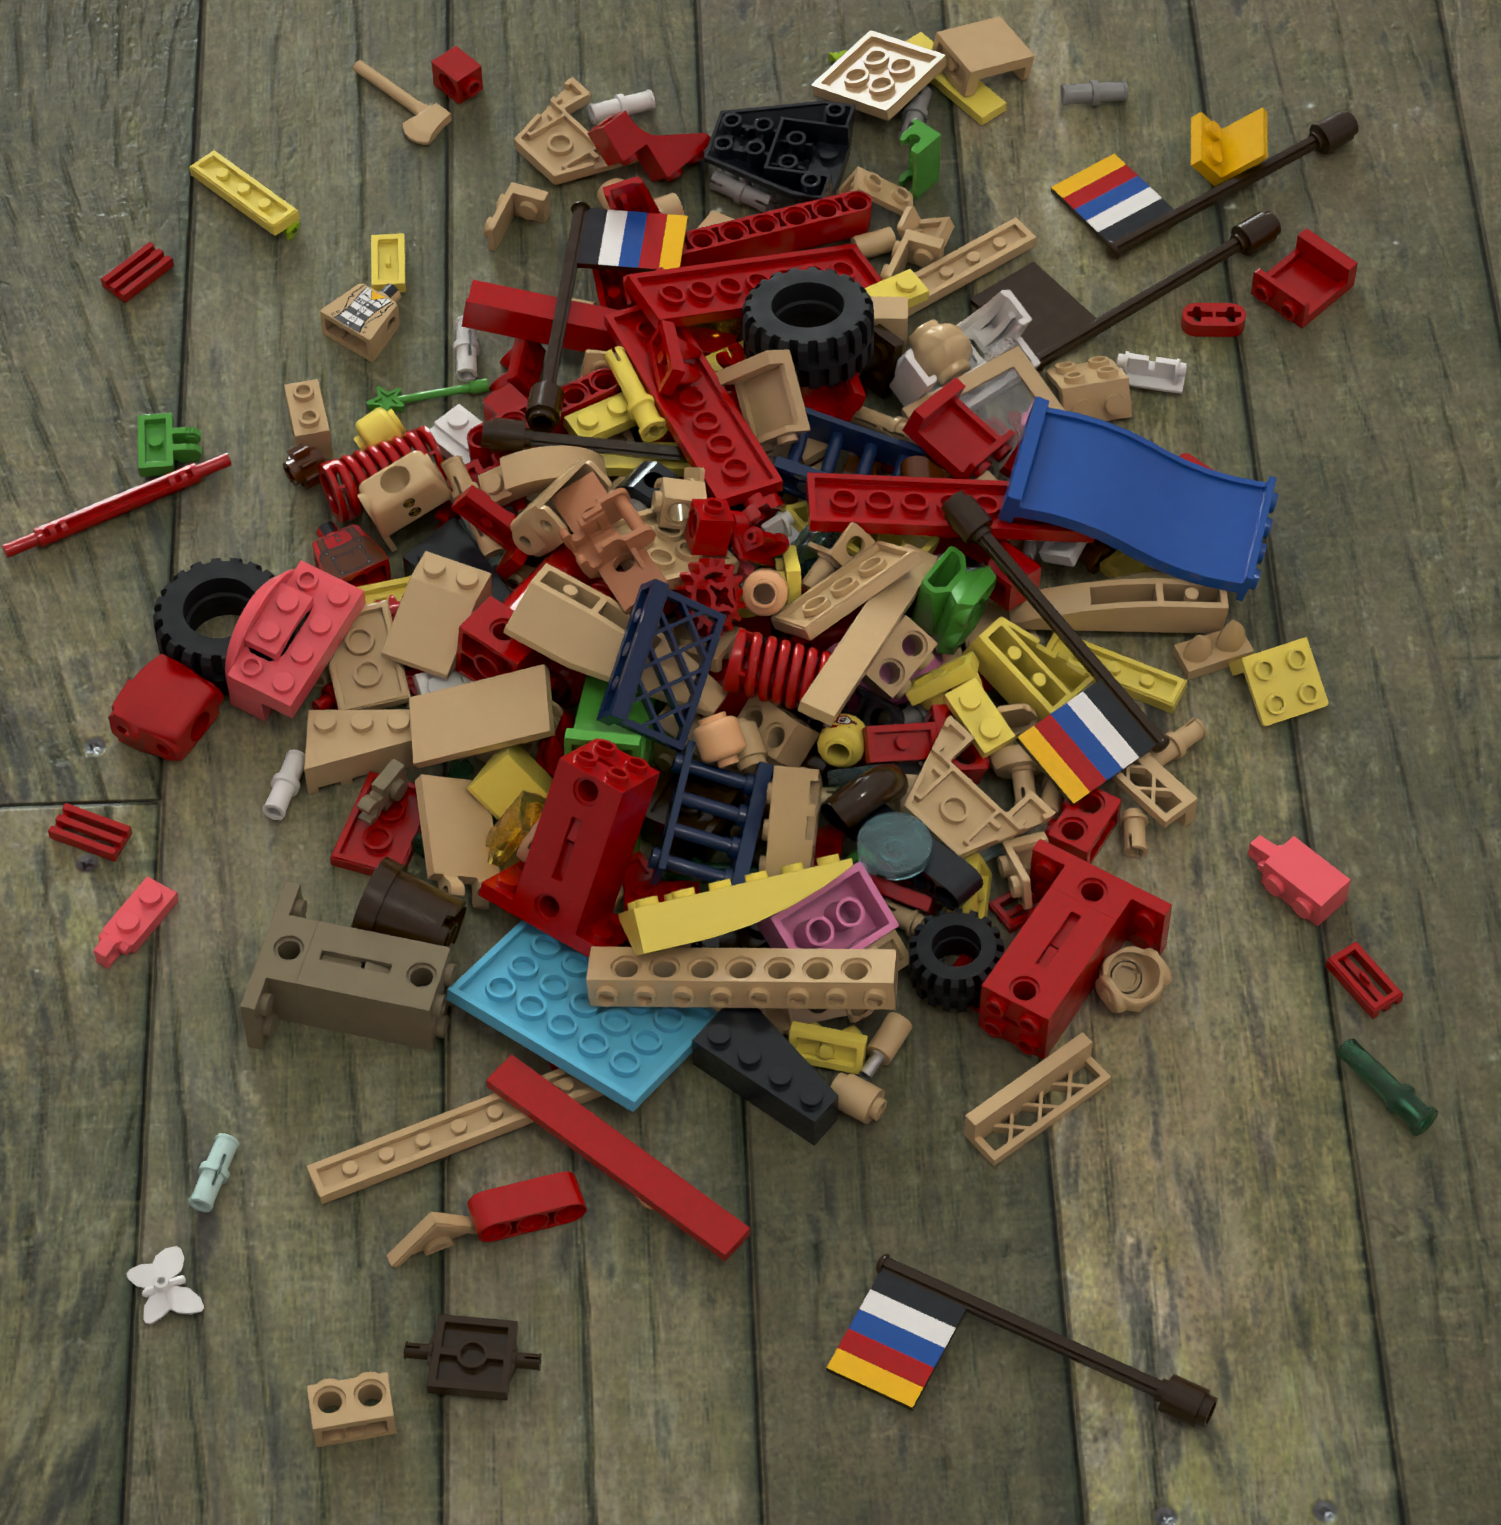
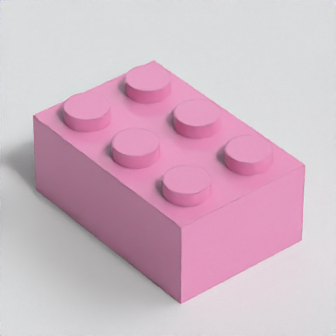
M861 861L854 863L851 868L815 893L791 907L756 923L770 948L864 949L900 926Z

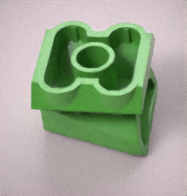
M950 546L923 578L911 616V620L926 633L932 635L933 639L938 643L935 647L937 653L953 655L977 626L986 609V602L997 583V577L989 565L967 572L965 555L954 546Z

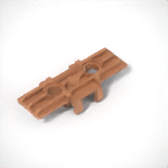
M592 471L558 491L550 498L573 533L569 534L566 528L559 531L561 540L576 557L577 564L584 574L590 579L599 577L603 579L626 614L632 611L641 584L653 579H658L668 584L644 548L654 541L656 533L651 526L645 525L630 503V495L625 488H617L607 493ZM624 518L632 531L621 536L612 525ZM623 561H634V565L630 570L625 572L616 571L618 565Z

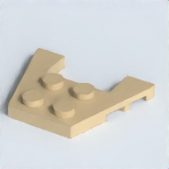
M573 77L566 81L564 84L565 89L556 98L553 96L550 99V105L541 115L537 113L514 139L515 149L554 185L622 167L621 163L607 166L588 136V131L570 115L591 102L590 92ZM635 159L633 162H631V163H629V164H633V163H636V162H639V161H638V159Z
M950 715L946 719L901 812L913 824L962 859L1048 823L1056 812L1032 790L1010 811L1005 812L952 763L955 758L971 745L975 737Z

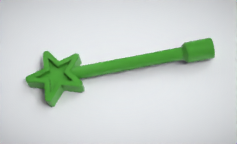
M487 378L470 381L465 385L402 395L401 388L387 392L380 386H377L378 397L367 401L366 404L368 410L381 407L386 411L392 409L394 412H405V403L469 392L471 394L489 392Z

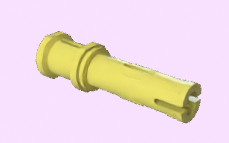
M615 347L619 361H617L612 349L608 350L604 355V359L608 363L628 402L627 410L629 416L636 421L642 441L652 442L660 439L667 433L668 428L666 427L665 419L660 417L655 407L653 396L646 393L624 347Z

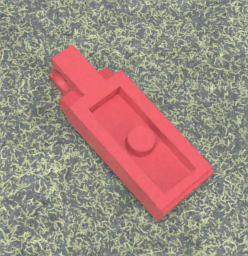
M147 876L102 929L98 936L100 942L93 950L96 963L109 969L121 953L124 955H128L130 952L135 954L179 900L177 892Z

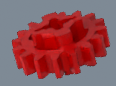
M699 558L698 562H690L688 564L690 572L680 573L679 576L684 583L683 585L675 586V590L687 598L727 615L720 636H723V632L733 631L732 622H740L742 620L738 614V609L746 608L745 603L740 601V596L743 595V588H739L738 585L743 579L742 575H733L735 566L733 564H725V559ZM709 573L712 574L711 577H705ZM688 610L690 615L695 613L693 611ZM701 615L692 619L699 636H708L710 634L713 621Z

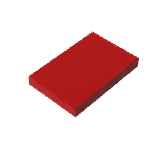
M370 771L330 856L331 865L372 876L379 863L385 857H389L408 868L422 836L415 783L408 782V788L403 798L395 801L387 811L382 810L378 819L370 826L359 820L358 816L363 811L357 808L359 801L372 791L371 784L379 775Z

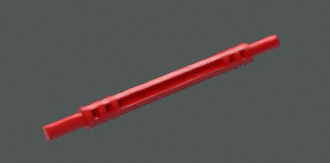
M224 453L198 465L191 463L183 468L181 467L96 504L60 517L40 527L38 526L33 529V533L2 545L3 552L6 558H10L36 546L40 548L46 547L51 543L58 542L63 538L70 537L73 534L145 504L176 493L191 485L198 484L202 481L201 478L232 466L228 454Z

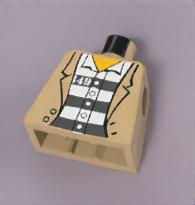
M365 284L356 285L320 310L323 334L373 362L399 328V310L396 303L401 299L400 291L392 284H386L379 292Z

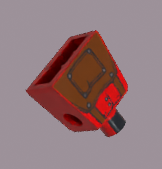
M329 521L319 526L316 532L319 539L312 543L316 568L355 587L392 580L388 556L358 525H350L339 530L334 522Z

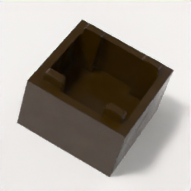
M671 766L653 792L640 830L641 840L658 847L676 774L670 772ZM688 774L684 791L739 807L740 789ZM680 806L677 823L726 837L734 824V821L684 806ZM674 837L670 848L671 853L705 866L708 865L717 851Z

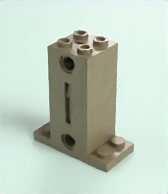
M286 881L240 1005L248 1047L263 1050L267 1036H273L277 1019L435 1051L438 1039L445 1038L448 1030L449 1016H447L449 1006H455V1004L447 1000V990L455 983L457 964L452 963L451 948L307 919V900H303L301 885Z

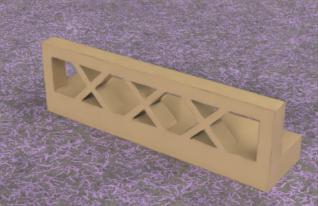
M1149 753L1112 778L1119 787L1164 828L1175 820L1184 827L1195 820L1198 798ZM1130 778H1132L1139 786L1133 784L1130 781ZM1155 801L1158 802L1167 811V813L1160 809L1155 804Z
M1083 1032L970 1111L965 1115L964 1136L995 1166L1110 1084L1111 1076L1091 1057L1093 1042ZM1084 1066L1097 1078L1090 1084L1072 1083L1073 1074ZM1049 1091L1067 1092L1066 1101L1060 1105L1043 1104V1096ZM1021 1111L1038 1113L1037 1122L1031 1126L1014 1125V1116ZM992 1132L1008 1134V1142L996 1151L983 1139Z

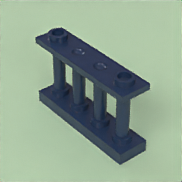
M805 407L811 430L798 435L799 441L791 444L787 459L777 455L774 467L783 480V491L780 492L807 501V472L834 473L841 449L861 456L856 471L858 475H870L875 460L894 467L892 476H901L900 464L904 459L917 455L925 456L926 452L920 446L914 445L911 442L902 441ZM808 438L828 444L820 470L800 463Z
M688 740L683 753L676 752L670 772L676 774L659 848L653 847L647 868L653 869L650 884L658 885L665 869L710 883L726 879L731 880L732 886L746 883L744 875L750 873L767 798L768 783L771 780L774 765L760 761L753 774L747 773L746 776L692 760L696 742ZM688 774L742 790L741 794L747 795L745 805L740 804L739 807L684 791ZM680 806L734 821V825L739 827L738 836H732L730 839L677 823ZM673 837L727 853V857L732 859L730 869L725 868L722 871L669 855Z

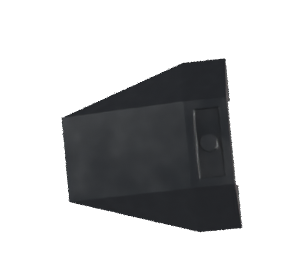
M815 101L720 111L704 155V162L791 199L813 201L834 196L840 186L850 156L856 106L830 101Z

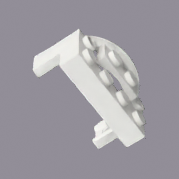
M1011 290L1000 291L985 305L956 325L963 330L969 339L974 340L985 355L984 360L972 345L973 352L969 361L971 365L970 371L1018 345L1035 369L1040 365L1041 362L1021 337L1033 319ZM909 349L897 360L895 377L889 385L904 407L939 389L941 386L936 382L937 378L935 375L927 376L915 360L912 349ZM1012 368L960 396L959 399L974 412L1021 382L1022 379Z

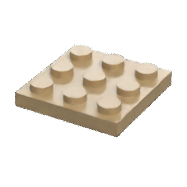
M870 30L823 73L811 87L814 96L832 102L853 104L858 111L889 121L948 64L945 54Z
M651 508L637 512L645 525L651 526L656 533L654 541L644 548L668 582L670 590H674L675 586L683 585L684 581L680 578V573L690 572L688 564L690 562H698L699 558L725 559V564H733L735 566L733 574L737 573L740 561L729 550H727L726 556L691 555L684 536V530L658 527L657 513L652 512ZM624 518L612 525L621 536L632 531ZM626 560L619 565L625 571H628L633 567L634 561ZM709 573L705 577H711L712 574Z

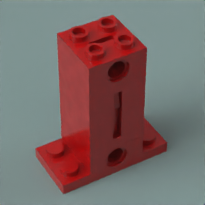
M599 738L561 757L526 862L519 861L483 881L478 895L587 957H590L591 946L632 947L620 923L619 916L613 913V909L660 772L648 766L644 759L630 756L617 749L613 742Z
M1039 839L1032 849L1030 882L1031 892L1041 901L982 984L978 1026L983 1028L990 1036L995 1038L1001 1037L1016 1045L1023 1053L1035 1055L1044 1060L1095 987V981L1099 978V968L1105 958L1118 951L1126 940L1141 949H1154L1161 955L1167 945L1172 904Z

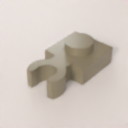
M392 759L371 784L372 791L365 795L357 804V808L363 811L358 816L359 820L370 826L375 823L382 810L387 811L395 801L401 800L407 791L408 782L405 765L395 759Z

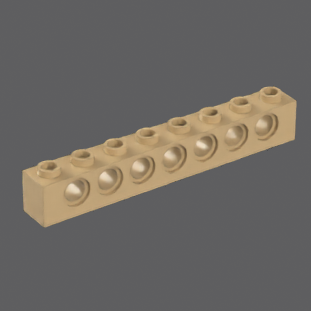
M591 946L586 984L590 1006L896 1010L898 985L896 949L673 947L636 956L632 947Z

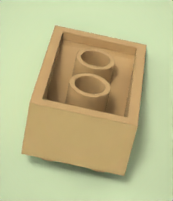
M425 551L409 579L381 651V657L448 680L456 666L459 626L489 596H492V574Z

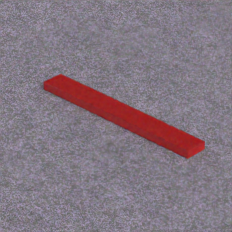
M511 1054L486 1079V1086L723 1261H726L749 1237L750 1227Z

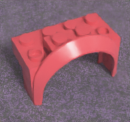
M302 560L296 569H290L266 581L255 592L244 608L228 646L225 661V677L231 705L263 721H266L270 715L271 708L293 719L365 606L364 590ZM311 609L309 616L300 628L299 632L291 642L286 652L281 656L292 633L294 632L300 621L303 619V617ZM249 648H252L272 658L273 660L267 661L251 653Z

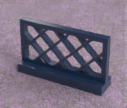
M653 579L640 585L596 720L608 726L618 725L672 750L681 752L684 751L727 615L668 589L669 584ZM666 600L677 604L683 619L668 624L663 612ZM688 610L693 611L695 613L690 615ZM700 615L713 621L710 634L702 639L692 620ZM685 623L693 643L679 649L671 628ZM663 632L671 653L658 658L652 642L655 635ZM695 647L701 662L697 670L689 672L682 652ZM674 656L682 677L668 682L660 662ZM652 666L661 686L647 692L641 676L644 669ZM684 680L690 696L686 704L679 706L670 686ZM663 690L671 710L657 716L649 696ZM637 691L639 696L634 698ZM640 700L650 719L642 724L628 719L632 704ZM670 715H674L679 727L676 740L665 735L660 720ZM652 724L653 729H650L647 726Z

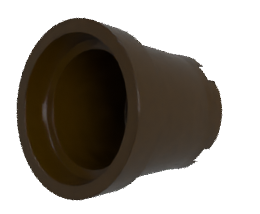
M385 857L375 869L364 890L351 927L449 947L451 943L455 944L460 933L467 909L464 905L467 902L407 872L406 866L389 857Z

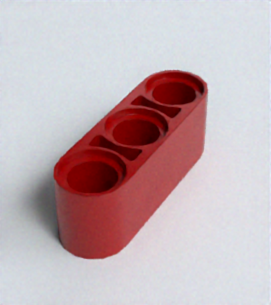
M568 1171L484 1190L473 1195L467 1202L478 1238L482 1242H494L571 1223L582 1218L587 1212V1206L576 1176Z

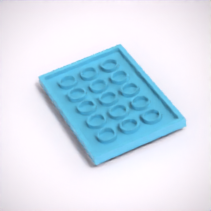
M523 920L448 988V1001L631 1112H634L693 1052L692 1040L718 1013L713 1008L590 1006L586 984L589 957Z

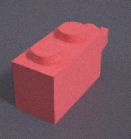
M1261 835L1250 843L1248 856L1257 864V869L1262 873L1261 883L1271 895L1280 897L1289 904L1301 918L1308 919L1318 927L1347 900L1351 879L1295 836L1283 846H1276Z

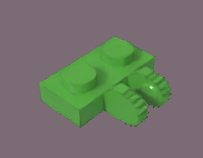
M172 413L138 415V469L140 477L161 476L175 471V460L181 463L200 460L202 449L197 444L201 441L200 430L190 426L189 428H174Z

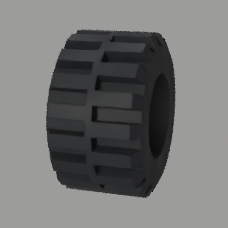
M954 908L953 913H948L946 909L940 910L937 917L930 914L924 918V925L918 924L916 926L914 936H911L909 941L910 982L912 987L916 988L917 995L921 999L928 997V1005L935 1008L939 1004L942 1006V1011L951 1012V1008H958L959 1013L967 1012V1007L973 1006L974 1009L980 1008L981 986L1004 954L1003 939H1000L999 929L997 926L991 927V920L986 916L980 919L978 918V912L970 910L969 914L963 913V908ZM950 954H965L974 959L970 964L959 967L948 966L939 960Z

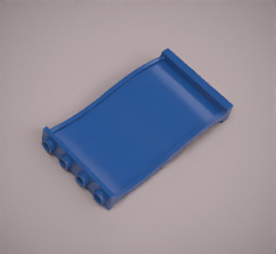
M1038 396L1035 397L1025 423L998 519L1012 523L1015 517H1020L1074 530L1097 539L1129 557L1168 575L1202 586L1237 593L1236 600L1241 602L1248 589L1255 590L1261 574V570L1257 569L1256 565L1261 564L1267 548V544L1262 543V539L1267 538L1273 519L1268 518V513H1273L1279 494L1274 493L1277 478L1270 476L1266 482H1261L1205 468L1187 461L1129 430L1083 414L1048 407L1049 400Z

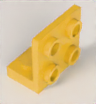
M1264 108L1252 112L1223 129L1220 128L1217 122L1211 121L1202 112L1191 117V166L1214 187L1260 164L1268 158V112Z

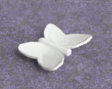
M177 1246L161 1251L155 1256L152 1264H140L129 1269L127 1272V1278L137 1287L144 1289L142 1296L149 1297L144 1305V1321L146 1324L157 1322L170 1310L177 1314L192 1315L201 1313L204 1309L202 1300L190 1288L180 1287V1285L186 1283V1278L184 1275L177 1276L182 1271L184 1263L182 1250Z

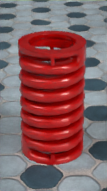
M423 425L407 431L401 437L393 436L388 442L380 441L376 446L369 445L364 451L356 450L351 455L345 454L339 460L332 459L318 465V475L324 495L338 522L344 523L363 514V507L357 496L360 494V484L411 453V446L415 451H421L424 455L426 453L429 456L433 455L437 467L447 481V476L441 467V463L444 462L442 454L427 426ZM337 473H338V475H339L340 482H341V485H340V486H339V483H338V481H337ZM343 493L345 494V497H346V500H347V503H348V506H349L350 510H347V506H346V502H345Z
M740 627L731 652L722 691L736 695L744 691L747 698H754L758 695V699L761 702H767L771 698L772 704L776 706L782 705L785 701L786 708L790 710L795 709L797 706L799 707L801 699L831 656V653L823 651L817 663L819 652L816 648L810 647L803 661L805 647L803 644L797 643L794 645L789 659L791 642L789 640H782L776 653L778 640L774 636H769L760 657L763 635L760 632L753 633ZM746 642H750L748 649L745 648ZM744 656H746V659H745V662H744V666H743V669H742L743 658H744ZM840 714L836 718V722L839 721Z

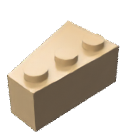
M410 709L308 710L304 764L308 795L319 792V787L341 782L343 786L353 783L352 778L367 775L370 771L380 774L392 759L404 764L405 768L415 766L413 764Z

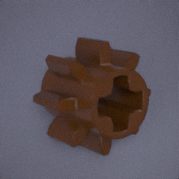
M299 444L288 450L289 457L283 463V469L289 481L294 486L301 484V486L305 485L307 489L319 484L318 465L325 461L318 449L315 447L309 449L308 446L304 447L302 444Z

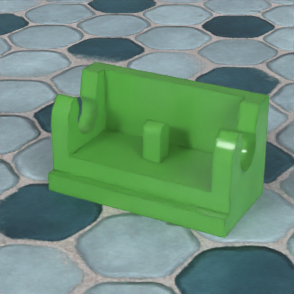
M914 119L912 126L903 132L900 137V145L906 144L909 140L908 169L899 177V186H903L907 181L913 180V185L909 192L913 194V199L915 200L939 181L941 134L918 119Z

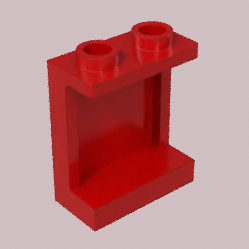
M1306 228L1298 234L1295 250L1267 273L1260 268L1253 273L1251 294L1260 302L1267 304L1280 313L1283 318L1303 329L1354 286L1358 263Z
M955 377L913 411L902 431L955 479H973L974 477L977 479L985 471L991 469V463L994 461L1001 463L1011 453L1013 447L1010 446V443L1016 433L1010 429L1003 436H999L959 399L966 386Z

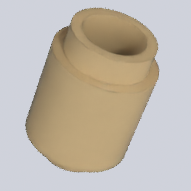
M738 718L747 746L743 752L737 754L739 761L732 765L735 769L739 770L740 774L746 776L747 773H754L760 761L767 763L768 753L756 722L747 721L746 718Z
M840 1072L830 1086L839 1096L838 1110L864 1124L870 1123L872 1119L875 1121L879 1120L886 1109L885 1091L853 1073L847 1075Z

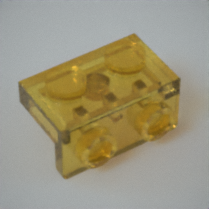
M524 790L519 794L488 833L486 847H489L490 850L487 863L498 867L504 865L539 820L546 798L537 793H530Z

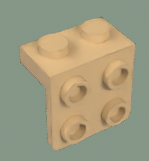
M1095 356L1086 363L1060 362L1055 365V368L1047 370V377L1058 389L1060 404L1065 411L1083 414L1103 421L1132 417L1129 377L1120 367H1117V364L1112 359L1106 356Z

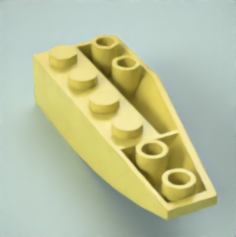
M839 854L817 858L818 866L804 869L803 862L780 867L782 874L768 877L766 870L744 875L746 883L732 886L731 880L726 879L709 883V891L695 894L694 887L674 891L663 895L664 902H659L658 896L643 898L627 903L628 911L619 913L618 916L635 955L639 956L711 939L755 924L791 907L820 890L851 868L853 861L852 858L840 861Z

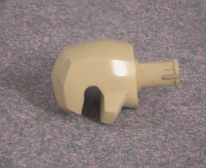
M1020 703L997 707V710L1015 734V740L989 755L990 766L995 774L1001 778L1012 779L1015 805L1031 790L1036 794L1034 775L1043 773L1020 745H1017V737L1037 724L1038 721L1036 711L1030 705Z

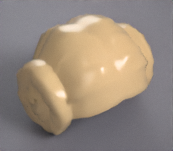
M930 320L917 327L907 340L915 360L928 377L936 376V382L941 387L955 377L959 378L971 369L969 361L973 352L972 344L963 330L954 324H939L936 320Z
M1128 946L1119 949L1105 958L1099 968V978L1095 981V988L1100 1000L1104 1002V1005L1111 1013H1122L1126 1010L1140 1012L1147 1005L1160 1000L1164 987L1172 982V973L1169 966L1154 949Z

